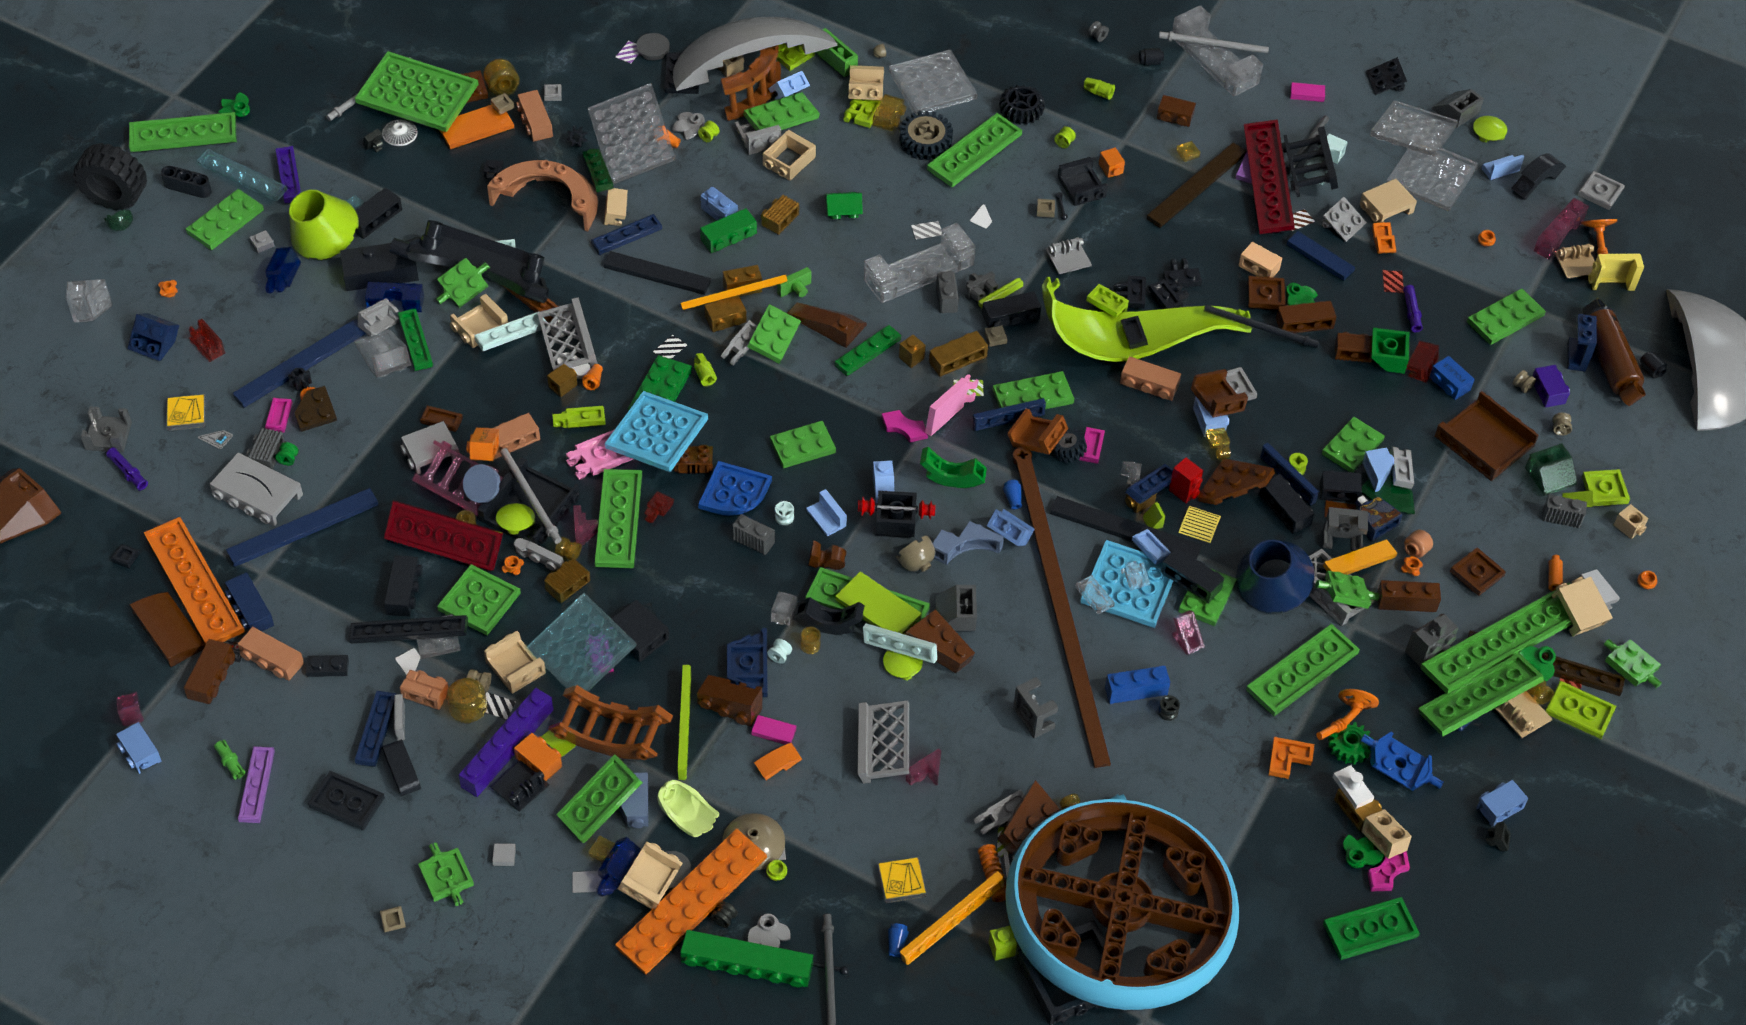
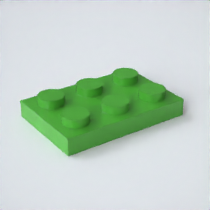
M769 304L747 347L780 364L801 321Z
M1353 417L1322 450V455L1347 471L1354 473L1363 463L1365 451L1375 450L1383 442L1385 436L1356 417Z
M823 421L770 436V442L783 469L836 453V447Z
M1218 572L1224 577L1223 587L1208 604L1190 591H1187L1179 607V612L1215 627L1237 579Z

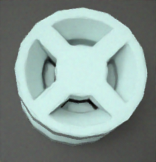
M787 501L779 502L775 507V520L780 525H789L794 520V506Z
M776 639L773 647L768 650L767 654L774 662L783 664L786 661V656L792 652V647L785 640Z

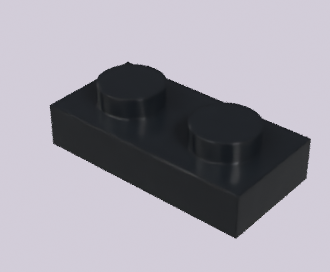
M348 655L307 656L306 675L307 677L348 676L349 657Z

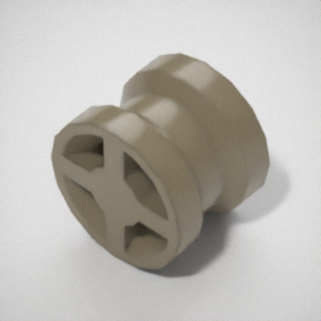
M1522 370L1515 377L1513 385L1519 386L1523 393H1527L1534 386L1536 378L1530 377L1527 371Z
M1557 413L1553 416L1552 422L1555 434L1563 436L1572 432V420L1568 413Z

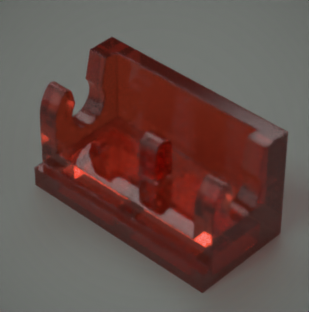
M203 319L198 320L197 325L199 327L197 330H194L192 326L189 327L190 341L209 362L225 354L222 340Z
M1419 341L1407 364L1408 370L1417 372V374L1410 372V377L1422 380L1425 383L1427 382L1433 365L1439 359V345Z

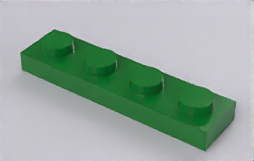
M416 308L398 312L415 371L433 367Z
M888 325L836 360L835 367L844 375L849 376L899 342L901 334Z

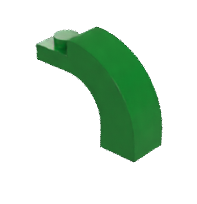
M930 447L922 449L920 464L927 469L926 477L940 485L955 488H970L985 483L987 468L976 458L966 462L954 463L942 459Z

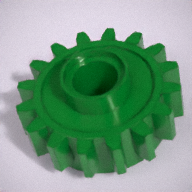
M1354 722L1353 725L1348 724L1345 730L1329 735L1328 748H1332L1331 754L1335 755L1338 761L1341 760L1345 764L1353 763V765L1358 761L1362 763L1364 758H1369L1371 747L1360 740L1364 734L1369 736L1370 731H1363L1364 725L1357 727V722Z

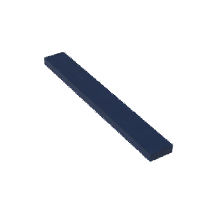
M354 319L233 392V397L245 408L288 382V375L291 374L293 369L303 368L306 371L367 333L358 327V320Z
M368 488L226 549L234 567L376 507L379 504L372 490Z

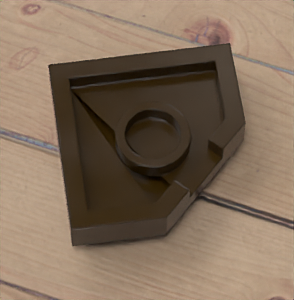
M325 386L307 391L297 407L295 417L301 432L337 421Z

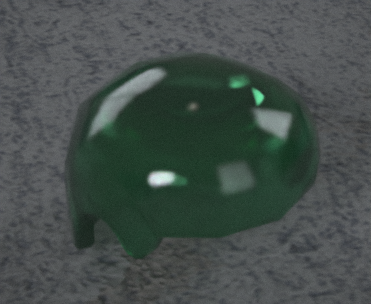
M121 210L113 216L107 215V218H104L111 230L123 231L130 227L133 221V214L130 210Z

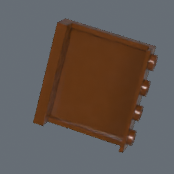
M1481 391L1478 399L1447 424L1441 422L1437 427L1434 437L1490 481H1493L1535 446L1539 435Z

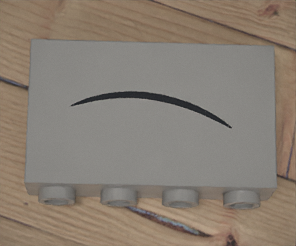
M239 452L210 483L212 495L217 500H223L231 507L239 508L247 515L255 516L264 524L272 526L277 524V515L292 498L299 500L303 496L299 482Z

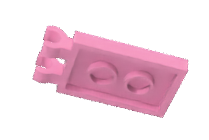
M968 374L965 378L962 377L930 406L925 430L926 434L932 436L964 407L965 402H973L975 400L976 393L968 395L967 392L968 389L977 388L978 379L971 382V375Z
M614 430L575 445V451L566 453L568 457L566 462L569 467L576 465L581 459L584 464L575 466L577 470L575 475L579 480L585 478L590 472L595 476L604 472V469H612L633 460V458L605 448V442Z

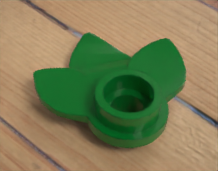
M241 92L237 94L235 100L222 99L221 104L223 108L218 112L220 114L235 112L237 117H244L250 112L249 99Z
M1290 283L1286 287L1288 306L1315 303L1314 298L1318 296L1317 292L1309 286Z
M1529 646L1519 652L1543 675L1545 682L1552 678L1555 671L1553 663L1556 658L1552 648L1543 646L1538 649L1534 646ZM1543 653H1546L1548 655L1547 660H1544L1542 658Z
M1348 835L1343 842V848L1347 853L1346 862L1353 868H1361L1364 865H1376L1384 857L1381 851L1374 850V844L1367 837L1357 841L1353 836Z

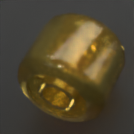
M495 59L484 69L485 82L490 91L496 96L504 93L509 96L517 90L520 78L513 64L508 60Z
M462 678L456 680L448 688L446 697L451 716L456 721L472 723L484 716L487 711V699L484 687L478 680Z

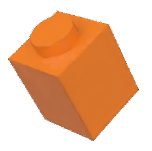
M1116 147L1100 152L1099 165L1107 178L1123 174L1125 161Z

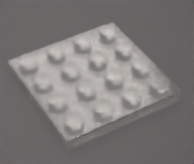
M951 49L889 66L890 74L912 112H915L916 115H918V111H922V114H924L925 111L931 112L977 99V92Z
M1394 100L1371 129L1370 136L1375 137L1377 140L1390 142L1396 146L1406 147L1411 151H1418L1427 156L1435 157L1457 127L1458 120Z
M1415 137L1387 179V182L1397 179L1413 197L1450 211L1473 176L1479 163Z

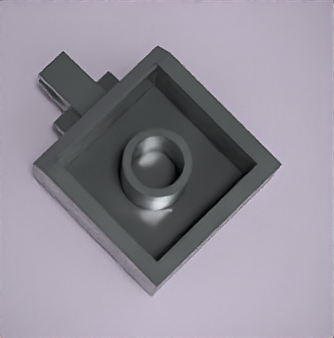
M1440 614L1411 633L1405 652L1421 668L1422 663L1451 648L1456 639L1458 627L1445 614Z

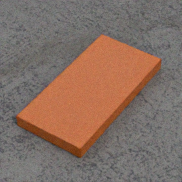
M489 105L457 116L447 132L439 131L448 147L453 149L513 129L514 123L507 112L499 115L493 106Z

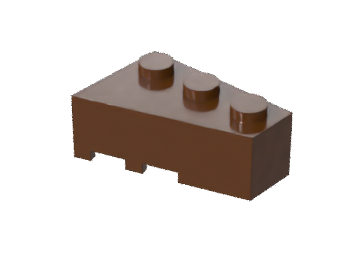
M936 609L905 633V635L935 643L937 645L936 662L954 673H957L969 664L975 654Z
M708 675L697 692L698 704L704 709L718 712L723 717L734 719L741 725L752 727L762 710V687L756 686L753 689L746 687V683L740 682L739 685L730 683L729 679Z
M1036 780L1028 787L1022 800L997 838L1009 854H1013L1018 850L1029 833L1042 821L1061 811Z

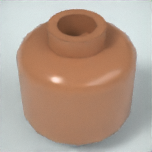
M1415 530L1404 541L1405 551L1410 556L1423 557L1433 547L1431 535L1424 530Z

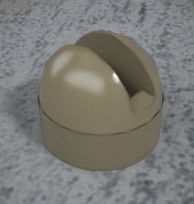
M884 44L874 47L873 54L875 57H886Z

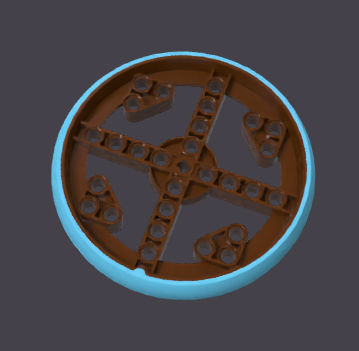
M1123 799L1093 800L1079 803L1054 813L1033 829L1022 842L1012 860L1006 881V908L1009 923L1016 941L1031 964L1045 978L1063 991L1086 1002L1107 1008L1122 1010L1152 1009L1175 1003L1190 996L1205 986L1218 973L1228 959L1237 937L1239 924L1237 891L1232 875L1220 853L1202 833L1188 822L1164 809L1146 803ZM1101 831H1126L1118 872L1107 874L1098 882L1042 869L1056 850L1057 862L1063 866H1070L1098 851L1102 838ZM1145 836L1169 847L1163 860L1164 870L1179 889L1188 896L1196 895L1200 885H1202L1208 908L1152 894L1147 883L1138 877ZM1036 896L1092 909L1095 918L1107 928L1099 971L1083 965L1074 959L1078 954L1081 939L1059 910L1048 909L1042 921ZM1146 923L1203 936L1200 944L1191 955L1189 943L1183 939H1177L1147 956L1143 969L1145 976H1119L1127 933L1142 928Z

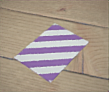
M628 41L616 55V58L632 63L638 56L636 43Z

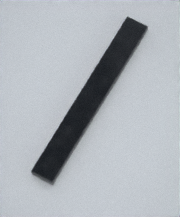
M1057 496L1050 513L1132 541L1134 535L1148 529L1170 552L1178 547L1196 560L1202 548V544Z

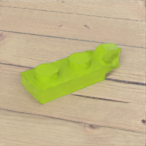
M604 406L568 408L561 414L552 415L553 427L574 428L606 425Z

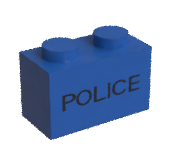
M1450 356L1433 365L1430 374L1432 381L1439 385L1454 400L1471 391L1474 378Z

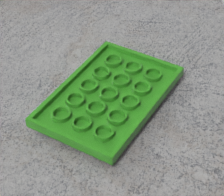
M387 51L355 97V101L358 104L447 132L479 83L477 79Z

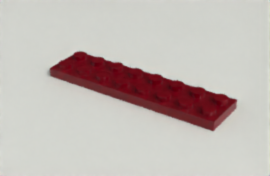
M1278 119L1244 124L1259 234L1295 230Z

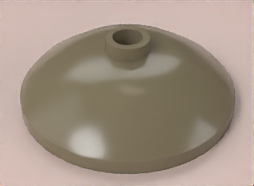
M750 813L739 816L724 831L722 842L737 828L767 854V858L754 871L765 869L770 862L778 860L785 848V835L781 826L774 819L763 814Z

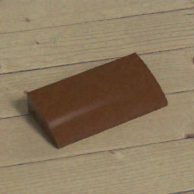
M168 592L154 594L130 604L134 616L170 667L204 649L205 643Z

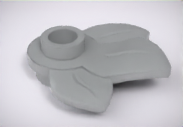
M683 112L677 116L679 120L674 123L672 131L684 132L685 139L689 140L698 134L700 127L704 126L705 118L701 113Z
M769 913L762 915L757 925L752 927L748 934V942L777 948L780 946V940H790L789 928L779 923L778 919ZM766 923H770L772 926L765 927L764 925Z

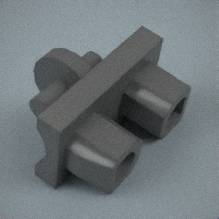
M992 271L984 276L982 274L978 276L976 273L970 274V281L966 285L967 294L965 297L968 300L973 298L978 302L985 297L984 291L987 290L989 293L997 290L998 284L995 281V274Z

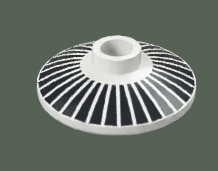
M396 120L387 124L382 134L388 144L404 146L415 140L417 128L410 121Z

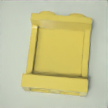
M1598 254L1596 261L1593 262L1592 272L1588 275V282L1591 284L1592 290H1597L1599 283H1626L1628 291H1635L1644 269L1641 254Z

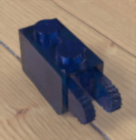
M292 247L276 248L265 270L266 277L268 278L265 289L268 294L273 293L275 289L280 293L285 288L290 287L301 264Z
M628 837L616 841L598 868V876L602 879L596 889L597 894L602 897L612 894L619 887L642 850Z

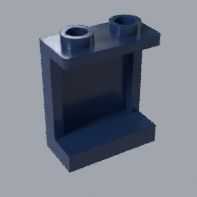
M1578 314L1577 338L1569 337L1567 342V369L1586 372L1597 344V316Z

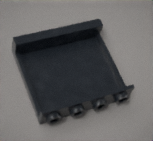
M520 457L516 465L553 526L557 527L562 517L568 514L570 507L578 502L580 498L579 485L575 484L573 488L568 487L528 467L527 459ZM509 470L499 483L500 489L496 497L489 502L482 503L477 509L479 521L515 539L523 538V540L525 539L540 546L547 540V529L512 471ZM519 503L530 507L535 514V523L527 529L519 531L518 534H509L508 530L500 527L496 521L497 512L508 504Z

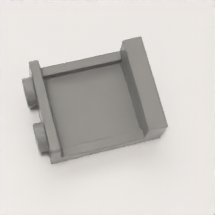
M444 421L401 437L403 445H400L402 454L408 456V465L411 470H415L417 475L421 474L420 467L450 456L453 462L460 460L458 447Z

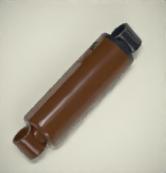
M1596 298L1582 308L1584 315L1597 316V344L1594 351L1612 391L1620 395L1626 405L1631 406L1646 395L1642 387L1644 377L1614 310L1611 307H1607L1600 298Z

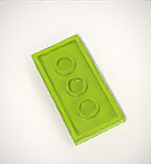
M861 571L835 596V600L845 607L857 602L865 605L862 619L871 625L905 634L922 616L921 612Z

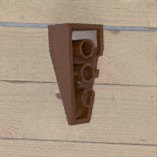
M798 302L787 313L800 320L801 324L845 348L867 326L866 322L853 315Z

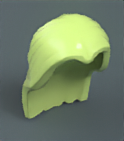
M671 780L666 782L658 791L657 800L659 806L682 831L692 837H698L702 833L712 830L713 823L716 821L715 818L719 817V812L710 806L694 788L683 782Z

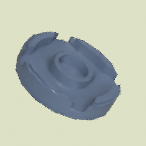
M484 464L474 465L464 476L463 490L472 501L478 503L489 502L499 493L500 477L491 466Z

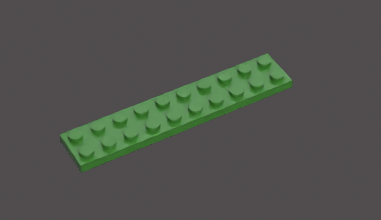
M1554 590L1421 664V670L1446 694H1449L1479 674L1518 654L1524 648L1537 645L1571 626L1573 623L1559 597H1552V594L1556 591Z

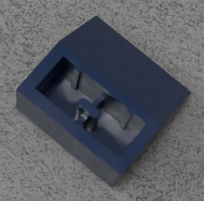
M149 313L136 314L127 349L161 361L175 343L179 325Z

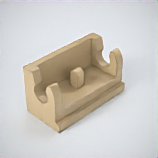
M617 188L608 190L604 225H622V221L615 219L626 218L628 190Z

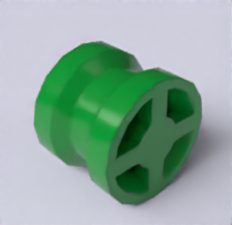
M283 442L280 445V451L277 452L276 460L280 464L291 466L294 464L295 456H297L299 449L292 443Z

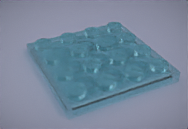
M583 593L526 648L537 659L540 657L544 661L545 668L565 688L578 685L589 691L637 644L597 604Z

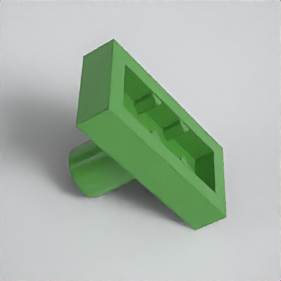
M806 267L787 276V282L777 285L778 295L783 297L795 291L799 297H804L808 293L805 286L811 284V270Z

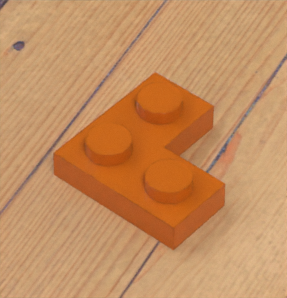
M1274 737L1268 775L1289 779L1291 762L1311 766L1315 744Z

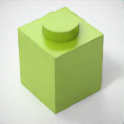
M1011 926L990 930L989 945L995 961L1013 957L1016 954L1017 942Z

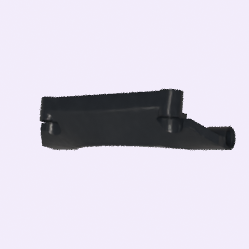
M427 221L422 238L414 237L406 241L394 238L390 245L389 252L391 254L417 262L431 263L453 268L465 258L476 268L486 262L490 268L482 273V277L503 285L522 297L543 304L549 296V288H547L544 278L540 277L545 257L444 225L438 221Z

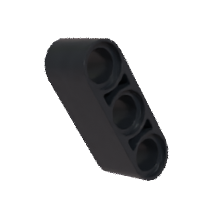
M165 166L161 170L164 186L168 189L200 198H206L212 193L209 178L204 174L175 166Z
M401 739L382 746L400 795L404 796L420 790L421 786L403 740Z

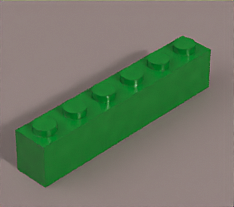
M687 930L681 949V962L692 967L697 965L712 971L722 970L732 975L742 974L752 979L762 978L773 983L783 982L800 988L802 986L808 987L813 967V955Z

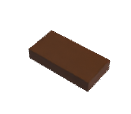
M427 405L420 421L421 424L429 426L444 421L449 431L456 432L463 419V415Z

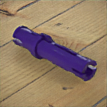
M1407 285L1403 288L1408 309L1407 318L1410 321L1411 330L1413 332H1420L1423 329L1421 322L1422 314L1418 308L1415 288L1413 285Z
M113 447L107 451L106 456L122 471L127 481L132 482L138 490H144L148 486V481L140 475V471L133 467L117 448Z

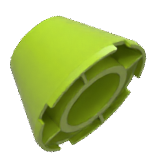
M318 190L301 192L292 200L289 207L292 245L301 256L307 259L317 258L318 260H323L339 254L340 250L346 249L353 241V235L359 226L358 215L350 203Z

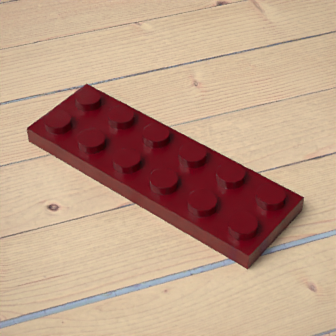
M393 501L384 539L492 571L495 568L503 532Z

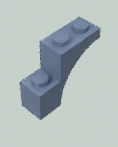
M969 521L959 537L951 532L940 531L933 542L936 553L934 559L947 565L955 556L969 550L985 549L1000 553L1003 548L1004 537L997 532L984 528L980 524Z

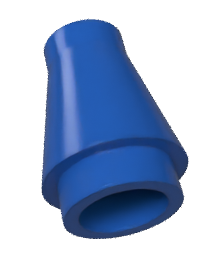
M1017 480L1005 482L1003 491L1011 509L1021 508V484Z
M894 923L888 929L890 956L901 957L900 951L904 948L909 934L906 925Z

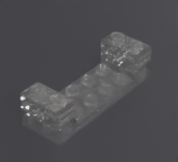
M1201 5L1174 18L1172 31L1175 34L1219 40L1208 30L1211 15ZM1176 41L1233 97L1260 83L1263 63L1253 54L1240 60L1225 47Z
M955 223L942 229L940 244L888 265L880 254L865 260L864 281L882 304L936 281L938 272L953 271L956 273L973 266L975 245L959 224Z

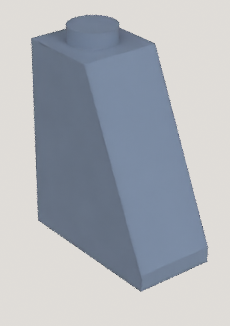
M648 772L634 773L643 783L618 808L627 827L642 828L643 826H649Z

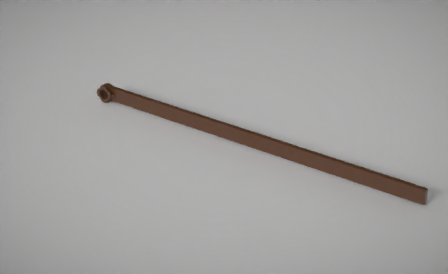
M1019 447L1013 452V463L1017 465L1032 527L1035 529L1034 535L1094 768L1110 766V758L1031 460L1032 453L1028 448Z

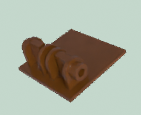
M689 446L676 463L675 472L688 473V465H690V473H692V465H695L696 473H698V465L699 473L713 471V446Z

